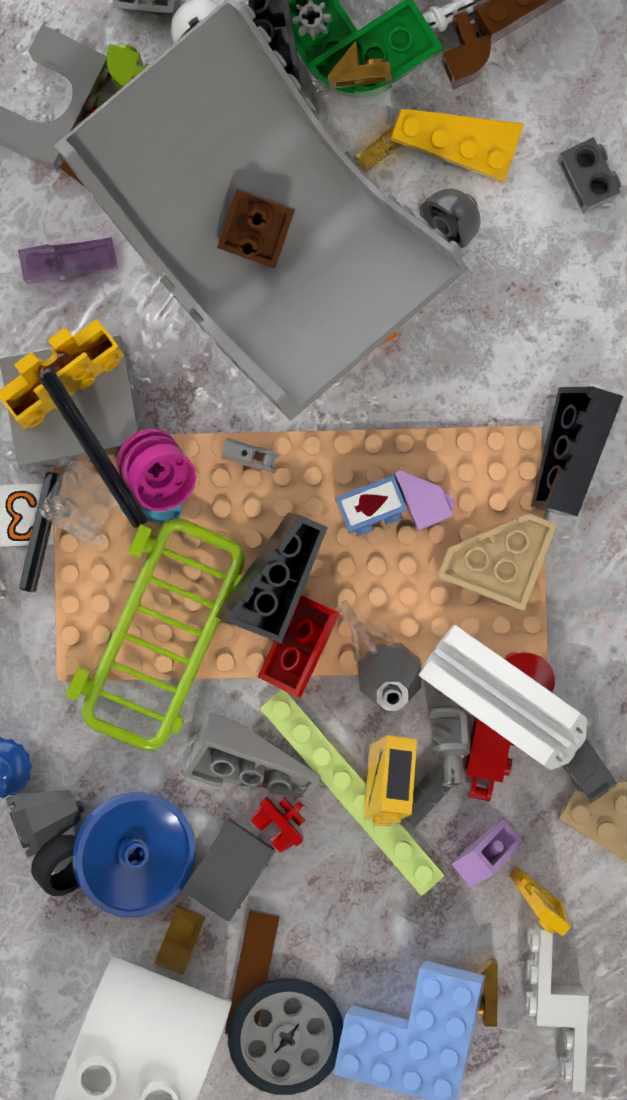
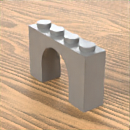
M42 24L28 52L33 61L63 75L70 81L73 89L71 103L63 115L50 122H34L0 106V145L57 173L64 159L54 148V145L84 120L87 112H93V107H96L99 99L97 93L101 85L105 86L108 83L111 75L107 66L106 55Z

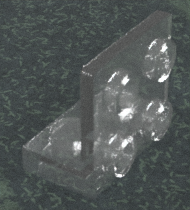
M71 459L39 511L48 521L97 549L103 541V537L98 532L117 504V501L98 473L77 460Z

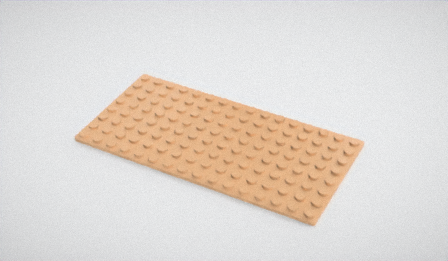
M539 426L170 434L194 465L197 476L194 490L187 500L181 503L183 507L180 519L193 522L239 544L245 557L242 575L247 572L287 513L301 515L328 527L301 595L340 612V615L311 676L359 675V661L376 644L393 646V643H402L420 659L422 668L431 652L453 625L458 626L503 659L512 652H528L539 655L548 662L545 558L524 611L436 578L448 548L528 513L544 519V510L531 507L542 460V431ZM226 439H233L279 453L280 457L275 459L273 466L275 473L222 459L221 455ZM256 452L253 462L261 464L264 454ZM118 454L108 455L117 469L116 460ZM87 459L77 461L76 466L60 469L58 466H53V472L61 474L63 477L54 513L57 679L61 682H71L78 665L90 669L88 677L94 678L148 555L142 552L139 558L128 553L138 528H134L126 515L120 510L119 504L93 463L88 462ZM402 470L440 486L444 493H450L455 505V509L451 510L453 514L451 518L420 531H416L407 509L406 512L401 513L403 519L389 525H385L384 520L373 524V531L357 537L355 532L348 534L335 497L392 476L395 472ZM132 494V495L134 496L135 500L137 501V503L139 504L140 508H141V506H142L141 503L137 500V498L135 497V495ZM149 520L144 524L152 528L150 533L152 536H156L162 526L160 523ZM182 531L172 532L164 547L224 574L228 573L233 560L232 555L228 551ZM163 553L152 574L153 577L215 603L224 582L223 579ZM151 582L148 583L140 605L200 631L203 630L212 608ZM138 610L127 633L189 660L199 639L194 634ZM220 620L195 679L258 677L274 640ZM125 638L115 659V662L157 680L181 679L187 665ZM112 667L106 681L142 679Z

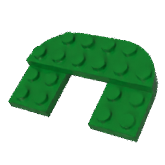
M289 0L292 18L299 16L297 5L303 7L308 4V0ZM312 0L313 4L317 6L324 2L326 9L322 14H330L332 21L325 22L328 33L320 32L316 34L315 40L308 33L300 36L298 31L302 24L295 25L293 23L297 53L313 77L327 89L349 97H369L385 92L392 88L393 83L444 51L443 46L413 0H403L358 31L338 0ZM315 14L310 15V20H308L310 25L314 24ZM354 42H356L359 65H365V61L370 59H383V62L390 63L392 81L331 89L328 75Z

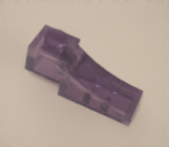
M112 237L70 244H45L18 250L23 279L26 284L53 279L61 281L119 269Z

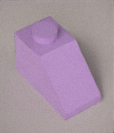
M402 470L394 473L395 480L416 531L430 527L453 516L451 510L455 509V505L449 492L444 493L440 486Z
M502 818L471 843L456 858L452 866L470 888H473L493 876L523 843V840L505 818Z

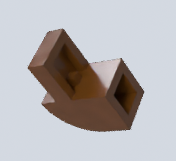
M466 11L454 15L452 23L461 46L444 52L441 61L453 89L477 79L485 70L491 51L489 34L477 39L479 36L477 24L474 19L469 20Z

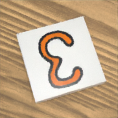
M43 483L0 485V547L29 546ZM54 518L47 545H54Z

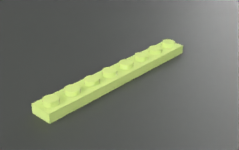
M281 689L260 707L262 712L312 770L321 776L320 779L421 896L445 876L400 823H392L390 827L373 825V820L364 819L366 783L286 691Z

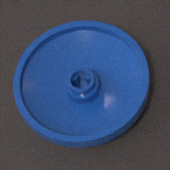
M147 792L123 793L100 804L83 822L76 836L73 848V870L77 883L85 896L101 910L114 916L126 918L152 914L172 902L186 885L195 860L194 835L184 814L164 798Z

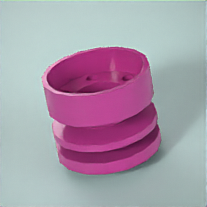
M150 428L136 432L123 443L118 451L116 460L118 473L143 507L152 511H166L179 506L187 500L194 490L197 479L195 467L169 433L161 429Z

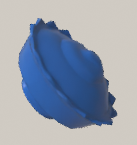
M0 737V797L5 798L8 795H15L19 790L25 788L26 782L31 778L30 770L32 764L29 761L30 754L24 750L22 744L16 743L13 739L6 740Z

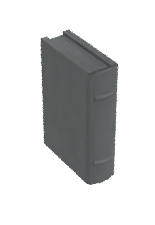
M229 818L182 891L230 922L237 910L241 908V904L264 869L269 866L268 863L276 853V850Z

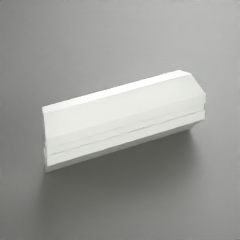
M453 625L442 637L418 674L419 677L548 770L568 764L574 757L575 752L586 740L588 718L456 625Z

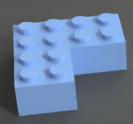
M425 960L419 969L409 1019L352 1005L345 1014L333 1075L425 1100H459L486 975Z

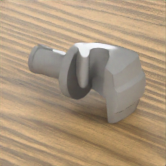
M456 706L433 707L429 709V719L432 725L445 730L451 735L446 739L438 735H432V741L437 745L433 748V755L443 759V785L452 787L451 774H454L455 787L463 785L461 758L468 756L471 749L469 714L461 707Z

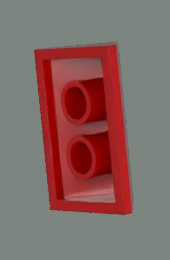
M301 595L282 644L276 641L273 642L258 674V678L301 699L340 612Z

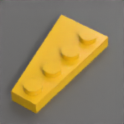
M401 109L389 140L502 183L506 179L524 123Z

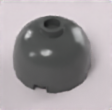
M453 188L435 192L419 208L420 216L426 220L430 227L440 230L448 242L455 241L461 249L473 240L481 225L480 212L476 200L471 195Z

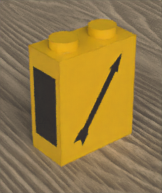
M386 735L369 745L364 819L373 820V825L390 827L392 823H400L401 819L412 815L417 739Z

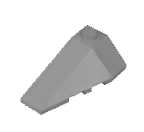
M211 712L198 731L183 772V776L211 786L222 787L223 782L240 784L241 790L251 791V786L268 788L272 794L304 798L310 796L321 778L320 775L239 722Z

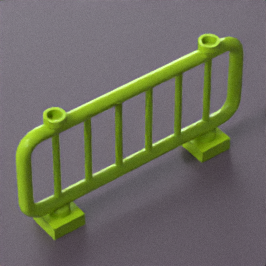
M180 518L170 519L162 524L156 536L150 535L151 527L140 524L128 553L139 558L142 552L148 555L94 678L88 677L90 669L78 665L65 697L75 701L78 700L80 694L85 696L81 712L87 726L97 732L145 751L157 750L165 744L171 733L178 734L184 721V717L179 716V713L221 620L215 616L244 576L241 572L244 567L245 557L239 544L232 539ZM174 531H182L228 551L233 559L228 573L224 574L164 548L170 534ZM163 553L223 579L224 582L215 603L153 577L152 574L161 554ZM148 583H154L212 608L203 630L200 631L140 605ZM136 611L143 612L198 636L199 639L190 660L127 633ZM124 638L187 665L178 687L176 688L115 662ZM111 668H116L174 693L165 716L102 690ZM99 695L161 721L162 723L156 736L147 739L97 718L94 714V706Z

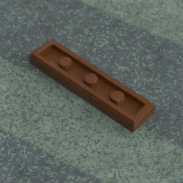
M249 910L225 1034H228V1027L233 1012L241 1000L254 988L267 982L280 915ZM261 1010L256 1012L254 1016V1021L257 1024L259 1022Z

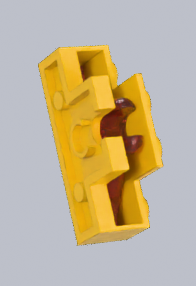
M98 319L92 321L74 336L64 327L49 338L48 342L52 346L50 350L53 354L47 360L42 361L33 352H30L14 364L21 375L0 390V400L24 430L28 427L37 426L44 420V415L54 408L58 409L38 378L42 371L52 368L71 396L79 389L84 390L91 386L95 381V377L103 371L107 372L114 369L120 363V359L124 355Z

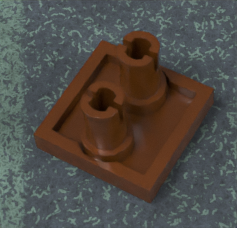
M237 188L217 248L276 268L296 209Z

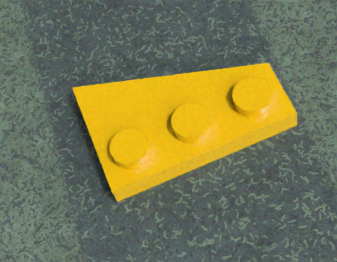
M516 866L509 876L534 913L540 918L538 923L549 933L553 934L556 931L561 936H564L571 927L565 903Z

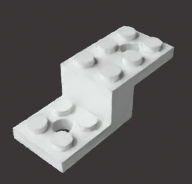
M533 920V928H528L527 945L531 947L532 960H527L526 978L530 979L531 991L525 992V1010H528L529 1016H532L537 1026L561 1027V1043H565V1055L560 1056V1075H564V1082L568 1083L572 1092L585 1093L589 995L580 984L551 983L553 934L546 931L538 923L539 920Z

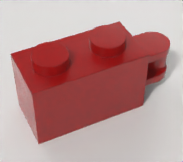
M476 717L474 718L471 733V749L466 759L464 774L471 776L468 798L490 802L494 781L503 783L504 776L509 777L512 758H508L510 746L515 745ZM477 779L488 780L487 788L476 786Z

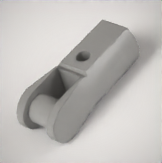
M229 438L225 441L221 455L222 459L275 473V469H273L275 459L280 457L279 453ZM256 452L264 454L261 464L253 462Z

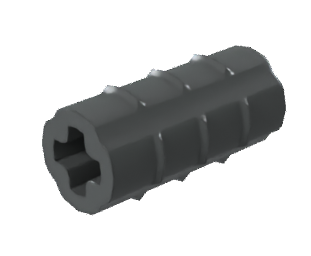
M438 763L418 785H415L413 790L412 815L405 817V819L414 827L424 817H427V814L437 806V803L455 785L453 777H451L452 787L443 785V768Z

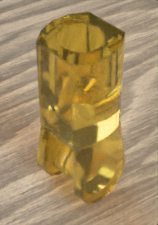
M394 125L354 155L363 171L367 172L403 146L394 142L388 148L384 142L386 138L391 136Z

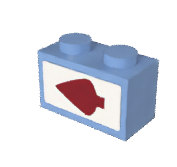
M394 475L335 497L348 534L355 532L357 537L373 531V524L384 520L385 525H389L403 519L401 513L407 511Z

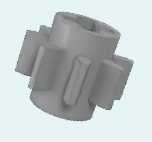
M308 0V4L303 7L297 5L299 16L292 18L295 25L302 24L298 31L300 36L308 33L315 40L316 34L320 32L328 33L325 22L332 21L330 14H322L326 9L324 2L317 6L313 4L312 0ZM315 14L314 24L310 25L308 23L310 15Z

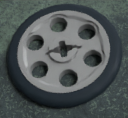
M293 978L268 981L249 992L233 1012L228 1027L227 1042L230 1058L238 1073L249 1084L260 1091L274 1095H294L306 1092L319 1085L333 1071L343 1029V1020L335 1002L324 990L313 983ZM290 998L298 999L301 1002L300 1010L295 1014H288L284 1011V1004ZM261 1009H266L272 1014L270 1022L265 1025H259L254 1021L256 1012ZM313 1018H320L324 1021L322 1031L316 1034L310 1033L307 1030L308 1022ZM291 1030L293 1040L291 1042L285 1040L283 1043H280L282 1040L280 1033L282 1031L288 1033ZM254 1040H261L266 1044L265 1051L261 1055L255 1056L248 1051L250 1043ZM309 1048L315 1049L318 1052L317 1060L312 1064L302 1062L301 1055L303 1051ZM282 1059L287 1061L289 1069L285 1074L276 1075L272 1072V1065L275 1061Z

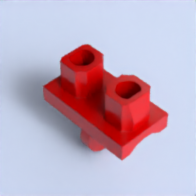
M266 796L260 802V807L250 820L260 831H263L273 821L281 830L270 839V842L279 853L289 849L292 845L297 847L304 841V837L291 824L289 819L292 818L298 826L302 825L306 820L298 811L304 804L298 801L295 805H292L286 798L282 799L278 804L286 812L283 815Z

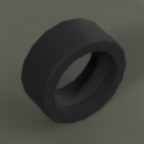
M61 835L53 838L42 846L32 861L31 874L34 880L45 893L51 896H63L79 887L73 870V858L63 870L51 875L60 862L73 856L76 837L73 835Z

